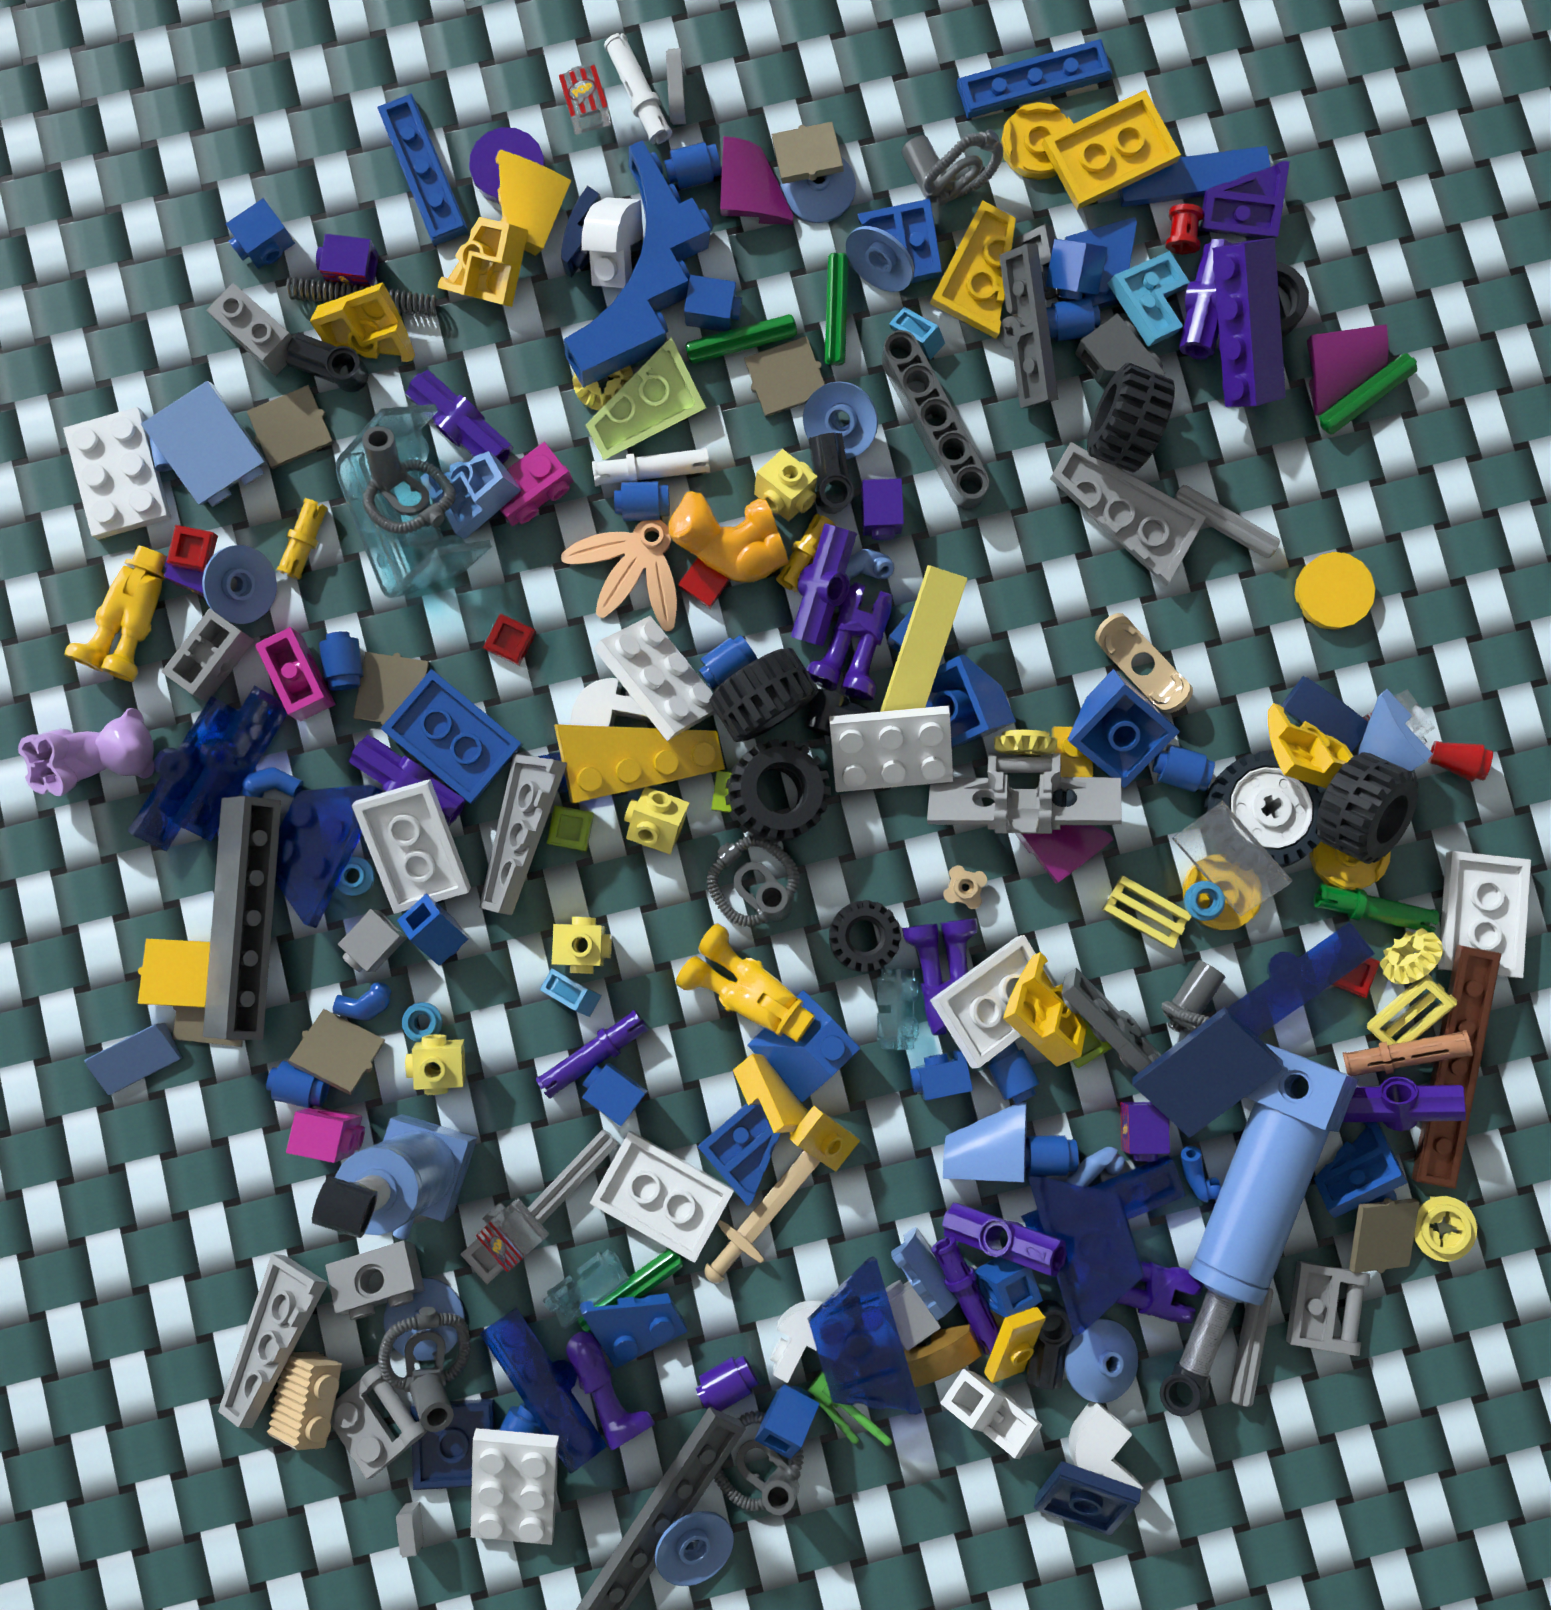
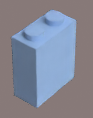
M209 381L204 382L141 423L144 430L198 505H204L209 502L214 507L232 495L228 489L239 481H242L246 486L264 474L261 467L268 462L215 386Z

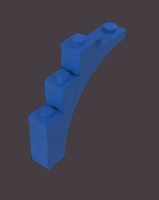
M643 140L629 146L628 165L640 191L646 219V232L641 255L629 281L613 303L590 324L564 338L565 356L582 387H586L657 352L665 343V336L668 332L666 321L660 311L686 299L690 274L682 260L709 248L710 232L713 230L709 215L704 209L699 210L693 198L681 202L676 187L672 183L668 185L663 177L662 164L655 152L650 153Z

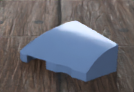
M488 451L474 456L469 462L459 461L450 464V471L444 474L455 487L456 499L452 506L446 510L445 515L455 534L465 540L522 490L495 455ZM423 474L420 478L429 491L431 500L434 503L439 502L444 496L442 488L430 475Z
M1388 689L1383 691L1377 698L1357 756L1362 752L1371 753L1409 771H1413L1424 764L1433 753L1405 724L1412 715Z
M1027 1101L1015 1103L965 1128L946 1135L943 1179L1025 1182Z
M915 1227L903 1235L904 1243L892 1250L891 1255L898 1268H902L913 1289L937 1321L945 1316L958 1303V1300L954 1293L947 1289L944 1283L946 1277L943 1274L942 1268L932 1253L930 1246L918 1228Z

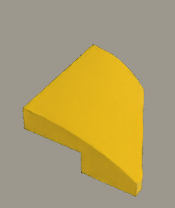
M499 150L495 160L496 164H499L500 187L498 189V200L502 207V219L500 222L527 229L528 234L524 250L536 256L544 249L571 180L536 162L507 151Z
M479 217L471 229L469 240L466 244L461 245L455 255L459 262L448 278H440L438 288L512 307L528 230L512 224Z
M383 282L318 305L310 319L312 326L323 342L336 347H350L363 357L377 359L379 354L401 356L402 362L412 361L415 357L405 325Z
M1273 703L1268 709L1270 740L1283 774L1327 789L1340 768L1353 757L1348 747L1332 736L1322 733L1317 727L1307 721L1300 728L1290 723L1284 713V708L1278 704Z
M1039 952L1032 956L1021 973L1010 996L1003 1019L1058 1067L1081 1057L1087 1025L1080 1014L1073 1013L1064 1003L1062 997L1063 985L1060 984L1056 987L1052 985L1043 970V966L1048 960L1045 955Z
M751 1054L733 1070L748 1106L761 1104L774 1134L789 1132L791 1135L809 1111L794 1095L766 1057L761 1054Z

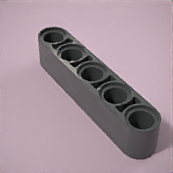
M893 331L884 341L881 359L883 369L953 502L962 509L976 508L983 501L989 488L988 474L917 339L908 331ZM895 348H902L907 351L909 356L904 359H897L892 356L890 351ZM919 381L926 386V390L920 393L913 392L907 384ZM930 414H937L943 419L944 424L932 426L927 423L925 417ZM948 447L956 448L962 457L958 460H950L944 456L942 450ZM967 480L977 484L979 492L967 494L961 489L960 483Z

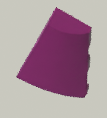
M723 136L721 216L759 217V224L793 225V213L762 148L744 139Z
M1387 324L1315 334L1307 339L1313 378L1309 381V388L1315 416L1325 413L1331 406L1349 395L1387 366L1389 348Z
M1060 825V830H1052V834L1015 833L1027 851L1034 854L1055 883H1059L1114 840L1109 833L1093 825Z

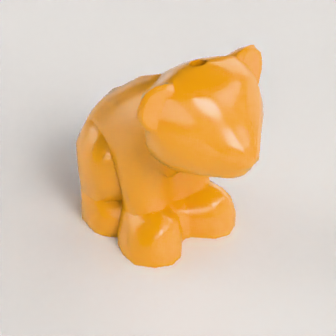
M690 491L686 492L668 523V534L677 545L696 555L708 567L732 581L740 583L755 582L766 578L778 570V568L789 564L785 547L766 499L762 500L759 498L747 505L744 512L745 520L735 527H720L703 494Z

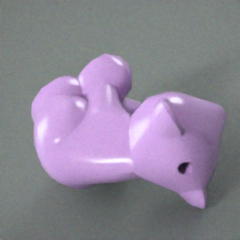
M134 708L127 709L121 717L109 722L101 732L85 731L72 733L68 729L60 728L40 735L32 734L21 739L18 746L19 754L24 757L27 765L28 774L25 776V779L36 793L42 795L50 792L55 796H63L72 790L80 780L93 776L107 768L120 776L136 775L145 779L153 774L155 767L152 760L154 745L151 734L144 725L143 715Z

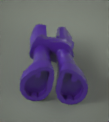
M854 582L850 586L846 600L839 605L840 615L833 629L834 635L824 658L821 661L810 662L806 670L816 685L828 690H836L851 639L860 638L848 672L842 682L840 692L848 697L871 701L874 700L876 694V684L869 678L870 665L876 646H880L882 643L883 633L891 613L893 595L880 591L871 614L858 609L859 606L861 607L866 586Z
M977 918L940 923L950 979L945 982L942 979L939 960L937 923L902 928L905 942L917 949L924 979V983L920 984L924 996L926 1018L933 1036L944 1035L947 1030L930 999L968 972L966 947L967 941L977 933Z
M1103 1235L1097 1237L1088 1257L1089 1268L1100 1273H1116L1145 1282V1290L1108 1279L1097 1273L1085 1271L1080 1290L1081 1310L1096 1313L1100 1311L1105 1302H1113L1137 1308L1140 1314L1152 1315L1171 1322L1193 1323L1196 1310L1184 1303L1174 1301L1172 1298L1175 1289L1199 1296L1203 1290L1204 1283L1191 1276L1189 1270L1183 1267L1168 1268L1153 1262L1146 1263L1119 1252L1116 1242L1112 1238Z
M589 1332L575 1334L567 1344V1357L577 1374L580 1389L584 1390L585 1394L592 1393L605 1439L610 1450H614L656 1423L647 1411L635 1413L625 1411L614 1392L611 1383V1372L605 1361L600 1343Z

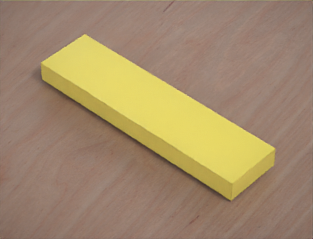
M927 566L880 712L926 707L968 579L967 577L933 566Z

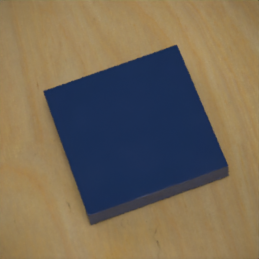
M494 1399L450 1401L454 1416L449 1426L438 1432L427 1431L424 1436L412 1445L413 1490L472 1487L473 1437L476 1428L495 1430ZM413 1403L410 1406V1412L415 1422L420 1419Z
M1061 1461L1037 1492L1034 1509L1110 1536L1140 1503L1141 1489Z

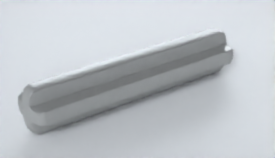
M1182 485L1174 496L1175 500L1206 516L1204 523L1259 555L1270 558L1276 552L1280 544L1279 538L1191 487Z
M606 1130L600 1131L523 1212L522 1216L525 1221L533 1228H539L617 1146L616 1139Z
M1270 1287L1268 1288L1263 1305H1254L1246 1302L1229 1395L1230 1400L1240 1406L1251 1407L1254 1402L1273 1298V1289Z

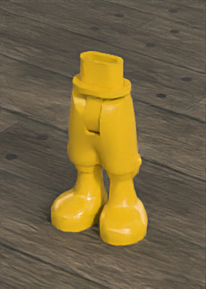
M138 545L132 560H125L124 563L126 565L117 574L102 606L97 609L95 621L99 627L92 639L85 644L70 643L64 655L94 670L105 671L116 678L134 682L138 675L137 666L134 664L137 643L142 642L151 631V621L160 596L162 582L165 579L164 573L161 571L167 556ZM122 628V636L114 653L109 655L114 637Z
M719 923L714 924L702 938L698 948L699 952L708 959L725 967L734 974L738 981H729L712 969L701 958L694 956L680 970L676 978V985L687 991L698 987L712 990L719 994V1000L727 1011H735L778 1036L785 1034L795 1042H799L815 1019V1015L803 1008L804 1002L766 971L761 961L751 958L744 960L740 958L729 944L727 929Z

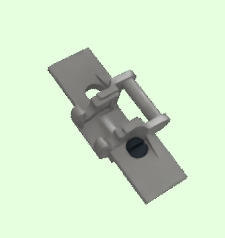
M989 753L988 778H953V782L930 784L928 824L988 825V829H995V833L1051 834L1052 830H1060V825L1122 824L1121 778L1061 777V753H1053L1052 757H997V753ZM1004 773H1044L1040 774L1039 785L1036 789H1012L1008 783V775H1004ZM982 797H988L995 801L987 807H980L974 803Z

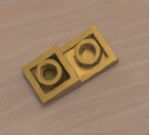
M970 1324L950 1326L931 1334V1345L914 1346L908 1351L892 1352V1367L904 1389H910L935 1382L963 1369L982 1356V1348Z

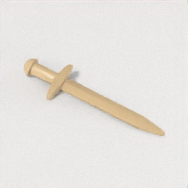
M803 1151L738 1230L722 1220L717 1222L718 1226L731 1241L711 1265L709 1263L705 1265L704 1273L710 1282L720 1283L724 1281L725 1277L723 1275L742 1252H745L760 1263L765 1261L764 1257L752 1243L819 1165V1160Z

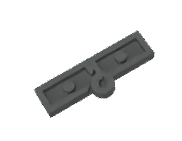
M1024 244L999 255L1006 308L1010 314H1013V316H1008L1001 322L999 338L1004 346L1012 348L1020 408H1033L1059 400L1038 244Z
M1077 968L1064 977L1062 997L1066 1006L1073 1013H1080L1090 1023L1091 1030L1095 1036L1102 1042L1107 1041L1117 1051L1119 1059L1128 1069H1135L1139 1073L1161 1056L1160 1052L1146 1038L1142 1037L1138 1041L1136 1040L1141 1036V1030L1135 1019L1124 1010L1118 1011Z

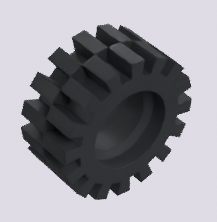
M870 900L852 902L836 914L830 925L829 944L832 948V953L842 965L854 971L870 972L881 969L893 960V957L900 948V925L893 916V912L885 908L881 903ZM869 921L877 926L880 932V941L875 949L869 952H861L852 946L849 933L855 923Z

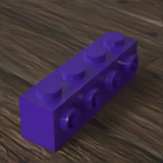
M1275 238L1244 241L1212 248L1213 271L1215 274L1216 311L1219 324V350L1222 362V388L1225 407L1259 406L1286 398Z

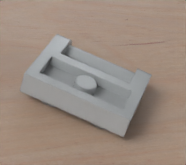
M1297 1260L1286 1342L1296 1346L1359 1356L1361 1342L1357 1341L1364 1286H1369L1370 1273H1353L1348 1268ZM1340 1282L1348 1283L1341 1336L1333 1337Z
M378 1365L366 1372L356 1384L335 1400L330 1423L366 1479L376 1476L427 1432L420 1421L415 1422L393 1387L383 1379ZM372 1389L402 1433L397 1439L368 1397L367 1393Z

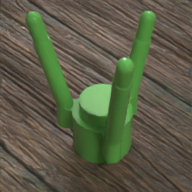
M826 1364L808 1389L815 1396L813 1400L820 1403L819 1406L824 1409L853 1444H857L859 1439L835 1410L838 1406L884 1445L890 1446L892 1440L845 1399L851 1389L845 1382L848 1381L896 1403L901 1402L902 1397L887 1388L849 1372L840 1364L837 1365L835 1370Z

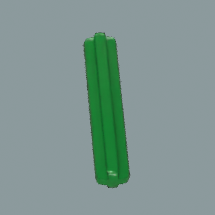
M831 253L828 256L825 363L831 366H840L845 363L848 257L845 253Z
M788 314L688 341L685 348L689 361L695 364L794 337L797 335V326L794 317Z
M1408 353L1400 355L1319 417L1322 430H1325L1330 435L1336 433L1416 373L1418 369L1416 359Z
M668 1248L594 1302V1307L617 1305V1298L635 1297L640 1299L682 1268L683 1260L681 1256ZM580 1312L577 1318L580 1326L585 1332L592 1334V1330Z

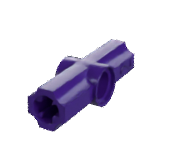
M1212 239L1209 244L1204 245L1196 281H1190L1186 290L1185 310L1187 316L1179 348L1182 354L1191 356L1193 359H1207L1208 356L1214 355L1219 335V324L1216 311L1217 299L1212 248L1232 244L1225 239Z
M429 370L418 373L411 380L405 394L434 421V425L457 447H464L473 457L489 451L502 464L508 460L513 450L512 445L484 421V416L470 401L462 395H455Z
M824 524L813 563L805 566L798 578V591L803 597L791 637L820 646L824 645L835 606L841 605L849 594L850 580L845 572L857 536L856 532Z
M367 734L352 751L349 763L381 783L385 791H391L431 779L448 827L456 821L463 811L464 805L467 802L466 799L434 779L432 773L405 755L401 757L376 738Z
M1392 1077L1377 1087H1356L1343 1122H1383L1390 1129L1405 1131L1415 1127L1418 1121H1466L1464 1089L1462 1085L1416 1086L1412 1080L1405 1077Z
M953 1202L950 1209L945 1212L942 1223L945 1237H954L956 1241L983 1250L989 1256L1001 1257L1054 1277L1057 1276L1059 1270L1064 1266L1067 1256L1066 1241L1024 1227L1019 1222L1007 1221ZM1005 1229L1008 1235V1242L1003 1248L1000 1243V1235Z

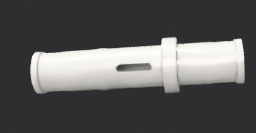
M616 33L605 41L604 47L609 53L632 101L631 110L634 116L640 118L650 143L655 144L657 142V144H661L671 137L672 130L668 126L659 107L661 104L660 98L657 93L651 91L624 33H621V35Z
M707 448L634 457V454H626L625 459L592 461L595 487L605 484L637 482L638 480L703 472L710 473Z

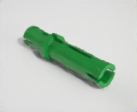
M1320 883L1317 890L1321 891L1322 894L1315 893L1314 906L1316 908L1345 913L1350 919L1357 921L1361 918H1366L1413 930L1423 928L1429 933L1436 930L1435 927L1430 926V923L1438 925L1439 913L1435 909L1422 908L1367 895L1365 890L1359 888L1350 891Z

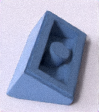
M158 1023L84 1061L106 1093L112 1095L182 1059L166 1023Z

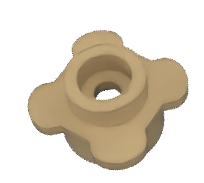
M960 865L952 867L949 871L951 880L948 888L943 893L944 899L950 904L958 902L966 904L969 909L978 908L982 903L980 897L982 886L987 883L986 875L982 871L975 873L965 871ZM964 883L968 884L969 889L967 891L962 890V885Z

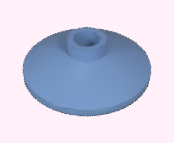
M841 157L844 172L821 176L825 178V182L822 184H816L810 179L785 184L781 182L783 195L795 216L812 223H824L840 217L848 210L855 196L856 180L852 168L845 159Z
M871 226L858 227L850 233L845 245L846 254L854 270L865 281L881 290L890 292L901 291L908 287L914 277L913 261L906 248L895 237L884 230Z
M830 382L814 391L807 400L803 411V426L808 439L820 434L842 433L846 459H850L863 453L873 442L878 429V415L873 401L861 388L848 382ZM843 411L849 415V424H844L839 420V412Z
M232 545L219 550L209 560L204 570L202 588L205 600L211 610L230 623L246 624L260 619L271 608L276 596L277 580L273 566L264 554L249 546ZM232 577L237 580V587L234 591L231 590L230 586Z
M422 1278L425 1291L414 1294L413 1302L390 1308L389 1302L387 1303L384 1312L385 1333L393 1324H397L398 1321L401 1322L403 1319L415 1317L423 1307H433L438 1314H456L465 1321L463 1304L457 1293L446 1283L433 1278ZM442 1324L438 1328L426 1329L434 1330L443 1337L446 1346L445 1354L458 1342L457 1331L453 1327L443 1326ZM413 1328L411 1331H405L404 1334L402 1333V1335L395 1339L393 1347L405 1356L404 1349L407 1341L419 1331L417 1329L413 1330ZM432 1340L420 1341L415 1346L413 1355L419 1361L433 1360L432 1353L436 1351L437 1345Z
M1108 1319L1091 1320L1079 1327L1071 1337L1065 1354V1371L1072 1388L1081 1397L1096 1403L1114 1401L1129 1389L1138 1368V1351L1129 1331L1121 1324ZM1109 1357H1111V1364L1109 1368L1106 1369V1361Z
M710 1511L690 1513L675 1521L663 1533L655 1551L656 1567L663 1579L673 1585L691 1586L704 1582L714 1576L725 1565L733 1549L734 1536L729 1523L721 1515Z

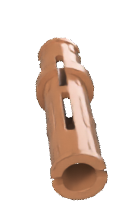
M1467 1030L1387 1045V1041L1380 1042L1379 1047L1348 1053L1342 1052L1347 1075L1350 1076L1380 1071L1392 1074L1394 1069L1473 1056Z

